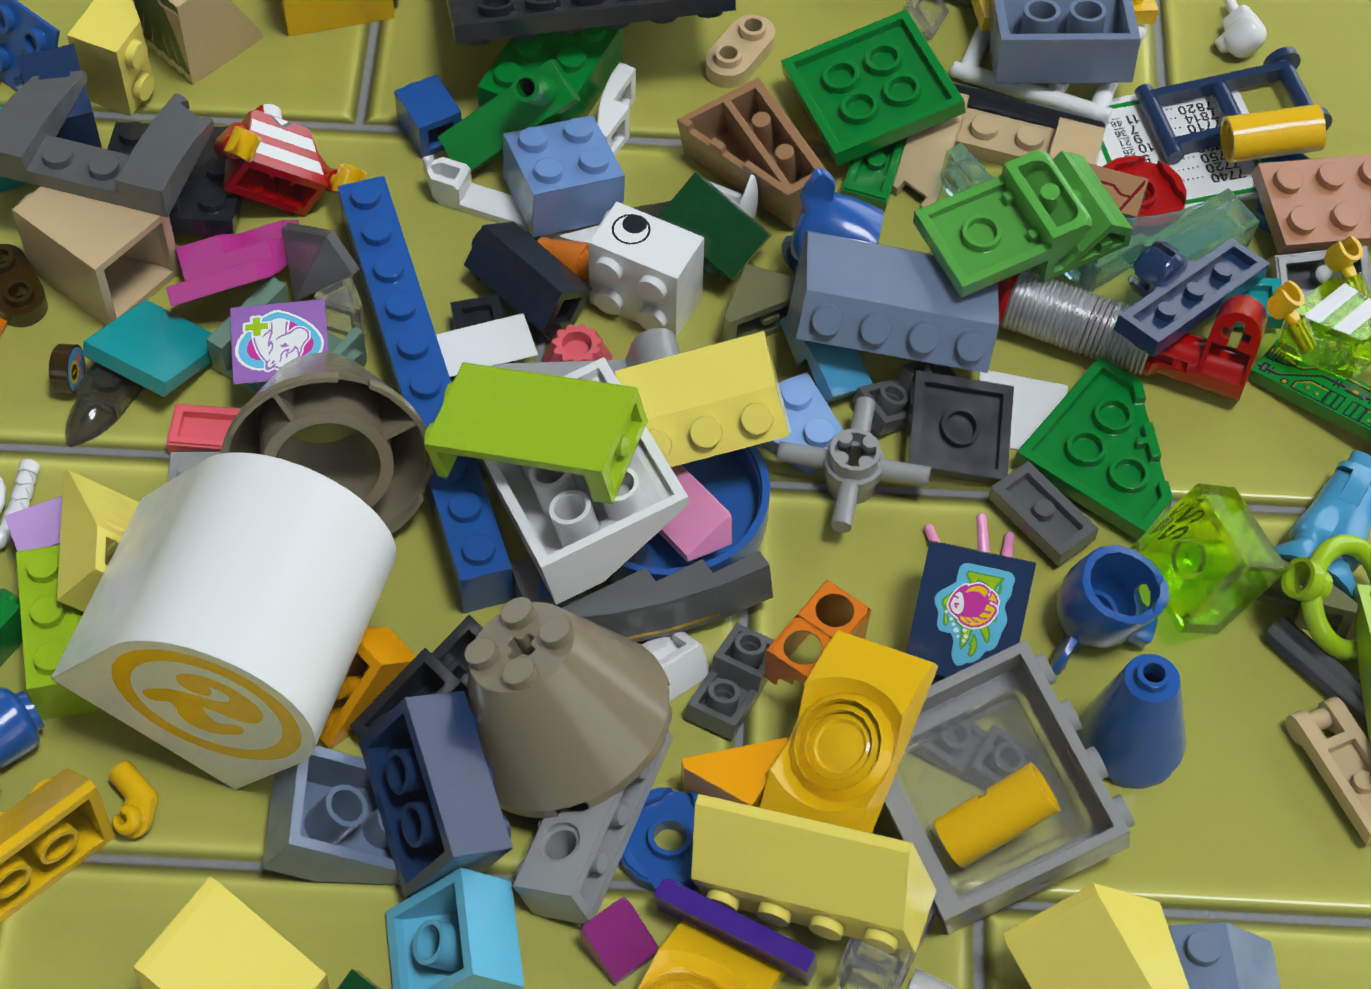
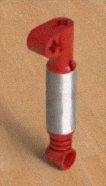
M1026 270L998 282L999 326L1004 329L1008 328V330L1012 329L1013 332H1021L1022 335L1026 334L1027 337H1035L1036 340L1040 339L1041 342H1049L1050 345L1054 343L1055 346L1063 347L1064 350L1068 348L1073 353L1078 351L1079 355L1084 352V356L1089 355L1091 359L1095 356L1097 360L1101 356L1121 369L1124 368V370H1129V372L1133 371L1134 374L1138 372L1139 375L1142 374L1146 377L1159 374L1237 402L1241 398L1267 327L1268 316L1265 307L1260 301L1246 295L1233 296L1220 307L1208 339L1188 332L1152 357L1113 330L1118 315L1129 308V305H1125L1124 302L1120 301L1117 303L1116 300L1111 302L1110 297L1105 299V296L1100 297L1099 294H1092L1091 291L1087 292L1082 290V288L1078 289L1077 286L1073 288L1072 285L1068 286V283L1064 284L1063 281L1059 283L1058 280L1054 281V279L1043 282L1039 274L1036 275L1035 272L1031 273V271L1027 272ZM1235 322H1241L1245 324L1236 349L1227 344Z

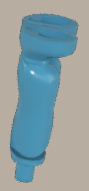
M1353 451L1347 461L1338 463L1335 472L1327 480L1315 500L1291 527L1289 542L1271 548L1265 555L1276 557L1289 563L1297 557L1310 558L1314 550L1323 541L1339 534L1355 535L1368 542L1371 531V455L1362 451ZM1342 555L1331 563L1327 572L1332 576L1333 585L1354 600L1356 583L1352 572L1361 564L1352 556Z

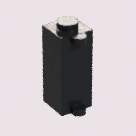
M514 221L482 225L472 240V249L464 264L470 270L471 275L477 280H482L518 313H524L525 319L542 332V336L549 342L557 330H564L569 324L574 325L592 287Z

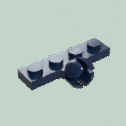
M1232 237L1196 261L1187 260L1183 252L1167 242L1155 241L1151 246L1144 249L1133 264L1135 275L1138 278L1131 275L1128 278L1132 291L1140 295L1142 299L1118 315L1113 330L1132 342L1137 348L1154 357L1219 311L1226 300L1243 294L1264 279L1270 263Z

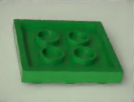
M907 9L781 60L783 74L836 166L966 113L963 97Z

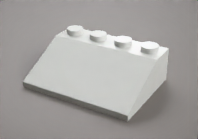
M604 357L563 376L621 385ZM646 426L613 504L593 501L584 475L479 459L556 605L607 580L690 504L688 495Z

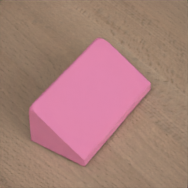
M682 465L671 467L688 495L690 504L658 533L687 562L731 545L732 517L730 512Z

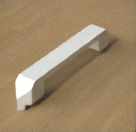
M433 155L422 158L424 174L432 197L440 205L496 223L514 221L525 232L530 233L512 195L472 183L471 168L465 163L445 157L434 160ZM608 210V211L606 212V214H605L604 218L602 219L601 223L603 222V220L605 219V217L607 216V214L610 212V210ZM601 223L543 236L556 240L589 242Z

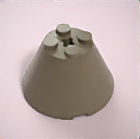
M525 597L514 598L502 607L499 615L483 627L475 640L465 650V659L469 664L468 705L478 722V737L486 762L490 764L494 773V788L500 807L510 813L533 818L558 817L557 810L572 807L587 802L590 808L596 806L632 783L648 767L666 738L673 710L669 705L668 686H670V682L659 661L639 643L549 603L531 602Z

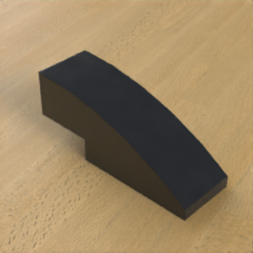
M468 615L432 653L424 648L354 720L350 727L363 739L405 697L464 690L467 698L469 664L464 654L467 646L475 640L483 627Z

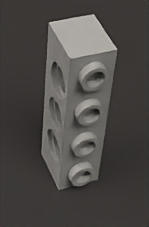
M669 730L661 748L648 767L622 791L591 808L587 802L557 810L558 817L540 818L538 832L526 858L518 866L516 880L513 884L517 893L534 915L580 924L587 923L597 915L673 740Z

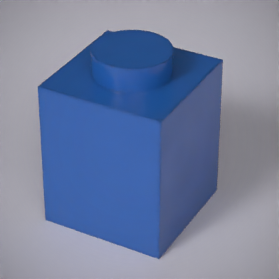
M433 75L395 90L397 121L420 157L423 158L444 151L445 149L438 136L460 122L462 115L461 110L438 76Z

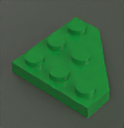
M1099 356L1016 453L1015 464L1022 466L1029 461L1061 493L1143 543L1169 511L1173 500L1169 481H1165L1160 463L1162 455L1153 422H1149L1144 404L1146 395L1142 381Z

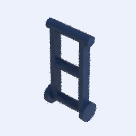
M1282 47L1273 51L1266 57L1261 66L1153 89L1150 84H1142L1134 92L1169 164L1178 163L1186 153L1221 146L1220 127L1175 136L1161 106L1212 95L1222 117L1239 115L1242 113L1231 91L1278 80L1283 84L1294 107L1314 104L1296 70L1301 63V58L1293 47ZM1320 107L1325 118L1327 131L1333 119L1328 109Z

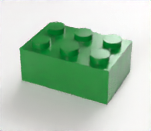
M601 26L585 28L582 32L573 35L550 32L538 34L535 38L529 40L510 38L477 86L478 107L480 108L511 87L514 79L519 74L531 73L548 60L554 59L560 64L581 101L547 124L588 116L603 94L612 72L619 62L623 63V28L609 29Z

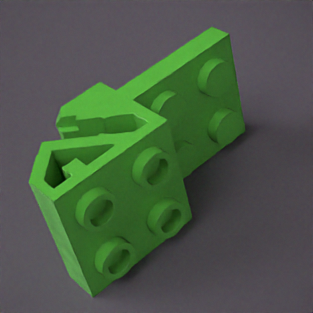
M1035 150L1003 164L1002 175L914 211L913 217L915 227L961 298L1032 267L1035 268L1042 281L1045 282L1129 246L1133 231L1086 159L1081 155L1061 151L1053 159L1048 153Z

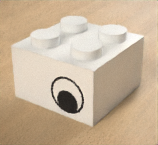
M616 201L588 242L589 286L592 287L589 294L590 303L607 314H617L636 322L646 330L667 328L677 338L702 299L704 237Z

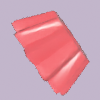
M569 324L566 330H557L542 356V362L596 361L603 357L606 360H612L613 355L595 329H587L584 324H580L577 327Z

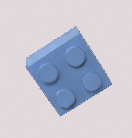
M593 115L503 133V177L533 238L599 224L606 212L612 209L616 201L624 204L625 174Z

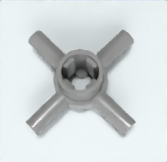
M869 397L857 398L851 428L838 433L827 449L780 441L778 446L777 461L823 468V473L826 477V487L830 495L836 499L831 528L840 533H846L851 530L856 504L865 502L873 496L876 485L881 479L928 487L931 467L884 459L881 445L877 438L870 433L876 403Z

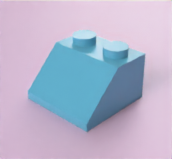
M460 867L386 911L393 989H522L525 987L511 881Z

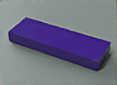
M668 877L662 879L654 893L658 910L680 921L685 919L784 969L786 975L806 985H809L817 970L815 951Z

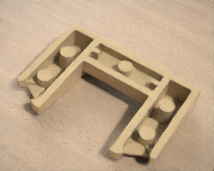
M960 93L965 101L966 113L907 137L892 193L896 196L899 195L907 184L926 198L920 205V209L939 201L954 153L1003 165L1010 160L1035 150L1048 153L1052 159L1056 157V154L1058 155L1061 151L1081 155L1088 163L1097 165L1106 128L1061 117L1057 129L968 108L970 95Z

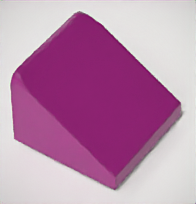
M625 896L589 920L580 929L581 945L615 986L653 959L659 949L638 913Z

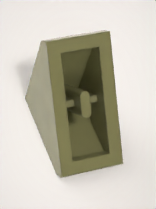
M746 264L724 315L723 342L765 331L766 337L783 331L779 320L788 314L795 277Z

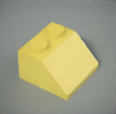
M94 0L67 34L69 45L74 44L81 71H86L88 81L85 85L90 102L132 116L142 101L149 99L155 86V78L152 75L148 47L144 40L141 22L133 0Z

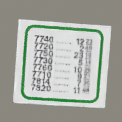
M1231 91L1241 113H1249L1239 91ZM1135 94L1112 98L1109 108H1112V118L1109 124H1106L1097 161L1098 166L1102 167L1116 158L1131 155L1145 156V161L1156 165L1158 160L1169 165L1181 176L1187 190L1184 212L1257 198L1256 187L1251 173L1257 164L1261 163V159L1228 163L1223 155L1222 147L1217 146L1186 153L1178 163L1169 164ZM1212 95L1161 106L1175 136L1220 127L1223 118Z

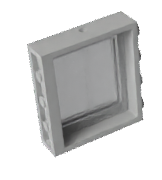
M1026 640L931 685L883 804L900 839L914 844L937 890L933 905L948 935L1130 847V831L1128 828L1134 826L1135 822L1127 804L1120 794L1111 798L1102 779L1108 777V772L1099 753L1094 746L1085 750L1076 733L1082 729V725L1075 709L1068 699L1059 702L1050 686L1056 683L1057 680L1047 658L1043 653L1034 656ZM1032 762L1053 791L1060 806V812L965 868L958 866L943 845L936 831L934 819L976 794L985 795L987 793L986 789L989 786Z

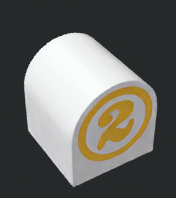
M224 453L208 457L142 497L51 679L233 789H238L305 761L313 753L395 564V541L386 524L370 506L342 485L318 472L280 458L254 453Z

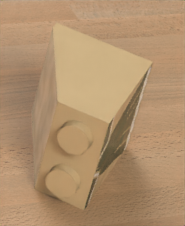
M133 0L147 47L192 85L263 38L262 31L231 0Z

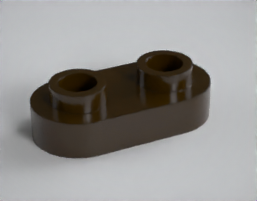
M0 244V317L7 321L6 324L13 327L32 326L41 321L48 311V301L44 288L23 251L11 244Z

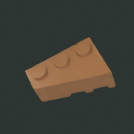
M759 77L677 119L683 151L686 155L742 194L751 174L754 175L758 188V205L790 227H795L803 209L800 195L804 184L811 177L814 169L822 168L826 170V168Z

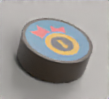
M60 343L52 350L49 360L50 384L56 393L77 394L82 388L85 377L83 350L78 344Z

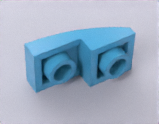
M787 316L779 320L797 365L809 364L817 387L827 403L854 396L858 387L873 384L857 350L795 339L785 328Z

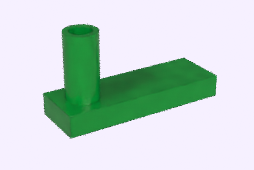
M550 59L531 73L519 74L514 79L511 87L439 135L438 138L450 159L467 164L471 168L472 175L503 154V133L545 125L581 101L558 61Z

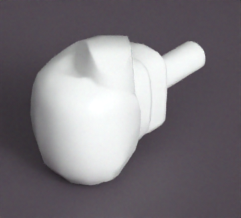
M1225 0L1224 3L1229 12V15L1222 20L1225 32L1214 42L1221 53L1230 52L1233 56L1243 59L1254 54L1264 45L1267 38V30L1250 7L1246 5L1238 6L1236 0Z

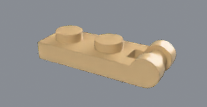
M1336 696L1320 702L1318 709L1312 712L1300 710L1286 717V727L1290 737L1296 744L1302 745L1365 845L1371 843V745L1346 705ZM1327 729L1330 732H1334L1335 736L1326 739L1322 731Z

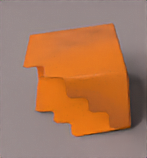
M826 580L766 649L764 679L767 678L773 684H777L778 679H782L789 684H793L794 680H797L804 685L818 659L806 665L797 664L789 659L792 653L810 633L820 640L822 652L837 630L865 639L871 609L829 580Z

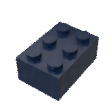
M464 690L405 697L359 742L404 899L413 896L460 867L483 873L513 849L510 840V824L506 816L502 814L494 788V773L490 764L486 762L478 737V722L469 708Z

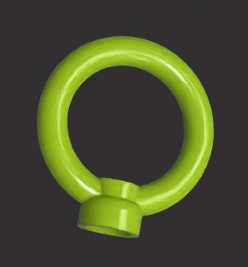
M1339 534L1323 541L1314 550L1310 558L1297 557L1293 559L1283 572L1281 584L1284 593L1288 597L1301 601L1305 624L1317 645L1334 658L1352 661L1358 660L1356 638L1348 640L1338 636L1331 628L1325 615L1323 600L1329 596L1333 587L1332 576L1327 570L1336 558L1342 555L1352 556L1365 569L1371 585V544L1355 535Z

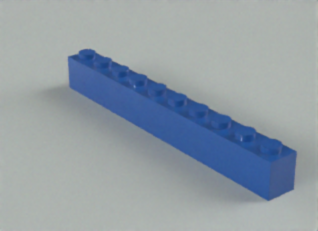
M380 176L337 186L342 223L353 259L360 268L358 275L394 391L413 406L427 429L429 424L435 421L442 407L445 389L451 382L385 177ZM458 455L448 478L438 476L433 466V474H430L425 491L463 613L507 603L514 599L512 567L477 459Z

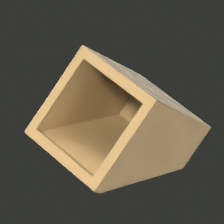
M42 186L33 193L26 195L12 209L27 260L35 274L105 326L145 299L149 300L182 272L169 216L167 218Z

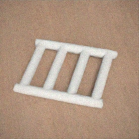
M979 24L962 61H955L950 69L951 77L1032 103L1102 120L1106 124H1109L1112 118V108H1109V105L1119 82L1099 83L1092 101L1066 94L1069 83H1050L1048 88L1033 83H995L993 71L979 67L990 43V31H981ZM1138 25L1141 43L1146 36L1147 29Z

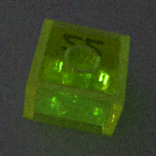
M1197 483L1129 548L1148 558L1160 570L1167 581L1170 600L1165 606V610L1179 633L1218 634L1288 571L1285 563L1235 487Z

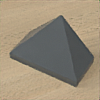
M287 223L282 228L295 301L354 275L360 269L333 230Z

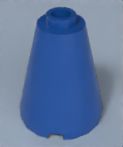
M1143 654L1133 658L1093 699L1080 718L1082 729L1077 731L1078 737L1085 750L1092 746L1095 747L1106 767L1108 777L1112 779V784L1121 788L1145 789L1163 783L1171 776V773L1178 767L1184 756L1186 733L1180 675L1173 663L1160 655Z

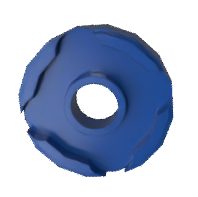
M659 787L650 791L619 862L623 872L639 887L656 892L662 879L668 877L691 890L697 888L691 879L695 802L699 794L687 790V793L673 791V787ZM672 829L680 832L686 841L676 850H665L660 848L654 839L661 831Z

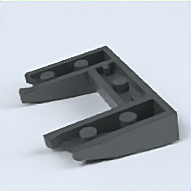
M72 71L68 77L41 80L39 76H33L0 110L1 177L167 218L214 129L213 119L209 116L201 119L188 110L190 108L188 100L184 96L175 93L152 120L130 155L56 137L88 81L86 71Z

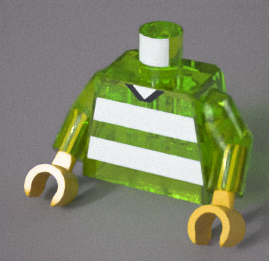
M1349 236L1342 242L1338 241L1325 253V264L1332 271L1341 272L1343 279L1333 275L1305 298L1297 284L1287 281L1274 291V295L1267 302L1268 313L1277 320H1285L1277 345V352L1346 380L1354 379L1371 365V293L1363 273H1357L1353 265L1363 256V248L1357 238Z

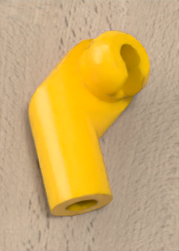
M123 761L116 765L108 776L111 783L125 798L123 805L119 807L120 815L113 814L112 824L116 832L127 838L134 839L143 836L151 828L159 796L130 761Z

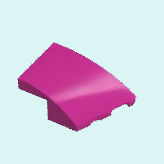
M280 220L239 234H219L177 247L176 252L185 282L166 287L171 307L269 278L280 272L288 264L282 228L287 223L299 224V221Z

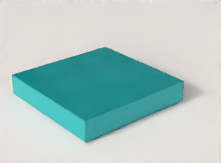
M145 299L84 340L83 356L165 397L211 363L206 339L212 332Z

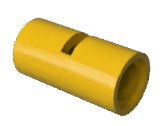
M1318 104L1273 111L1225 116L1222 118L1220 125L1222 152L1228 163L1322 151L1326 143V123L1322 109Z
M1032 762L989 786L986 789L987 793L985 795L976 794L934 819L936 831L943 845L958 866L965 868L1060 812V806L1053 791Z

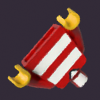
M263 104L255 110L249 111L241 123H232L215 140L213 145L215 154L219 158L227 159L224 177L225 191L304 217L324 191L338 193L337 186L363 181L367 174L363 169L340 163L338 169L329 168L317 151L312 132L307 127L282 119L280 108L273 104Z

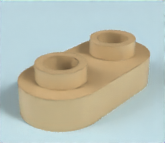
M745 15L736 19L706 53L705 74L707 79L712 84L722 88H734L744 84L774 49L775 27L772 22L760 15Z

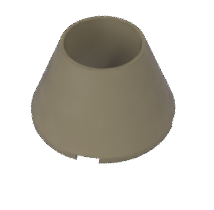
M324 352L306 354L283 365L233 419L226 432L220 453L242 452L267 455L290 461L318 472L342 485L363 500L382 519L391 534L400 529L419 509L424 501L423 493L429 482L430 474H433L432 461L424 448L426 426L413 406L356 361L343 355ZM325 423L341 424L357 430L348 437L329 443L306 442L292 436L306 427Z

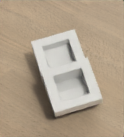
M621 62L618 63L605 86L597 120L614 156L618 154L630 137V107L636 100V68Z

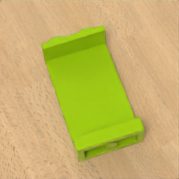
M462 362L454 381L450 382L445 389L443 404L435 421L430 423L426 429L424 448L432 461L437 475L440 477L448 478L459 455L584 475L592 500L613 504L648 419L637 387Z

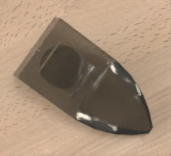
M95 362L74 388L77 399L70 409L66 422V445L73 447L83 444L107 431L121 418L145 387Z

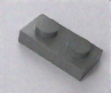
M1029 461L990 488L988 498L1057 566L1096 539L1099 528Z

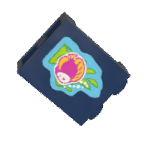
M930 540L906 653L933 662L939 666L932 684L1020 643L1036 562Z

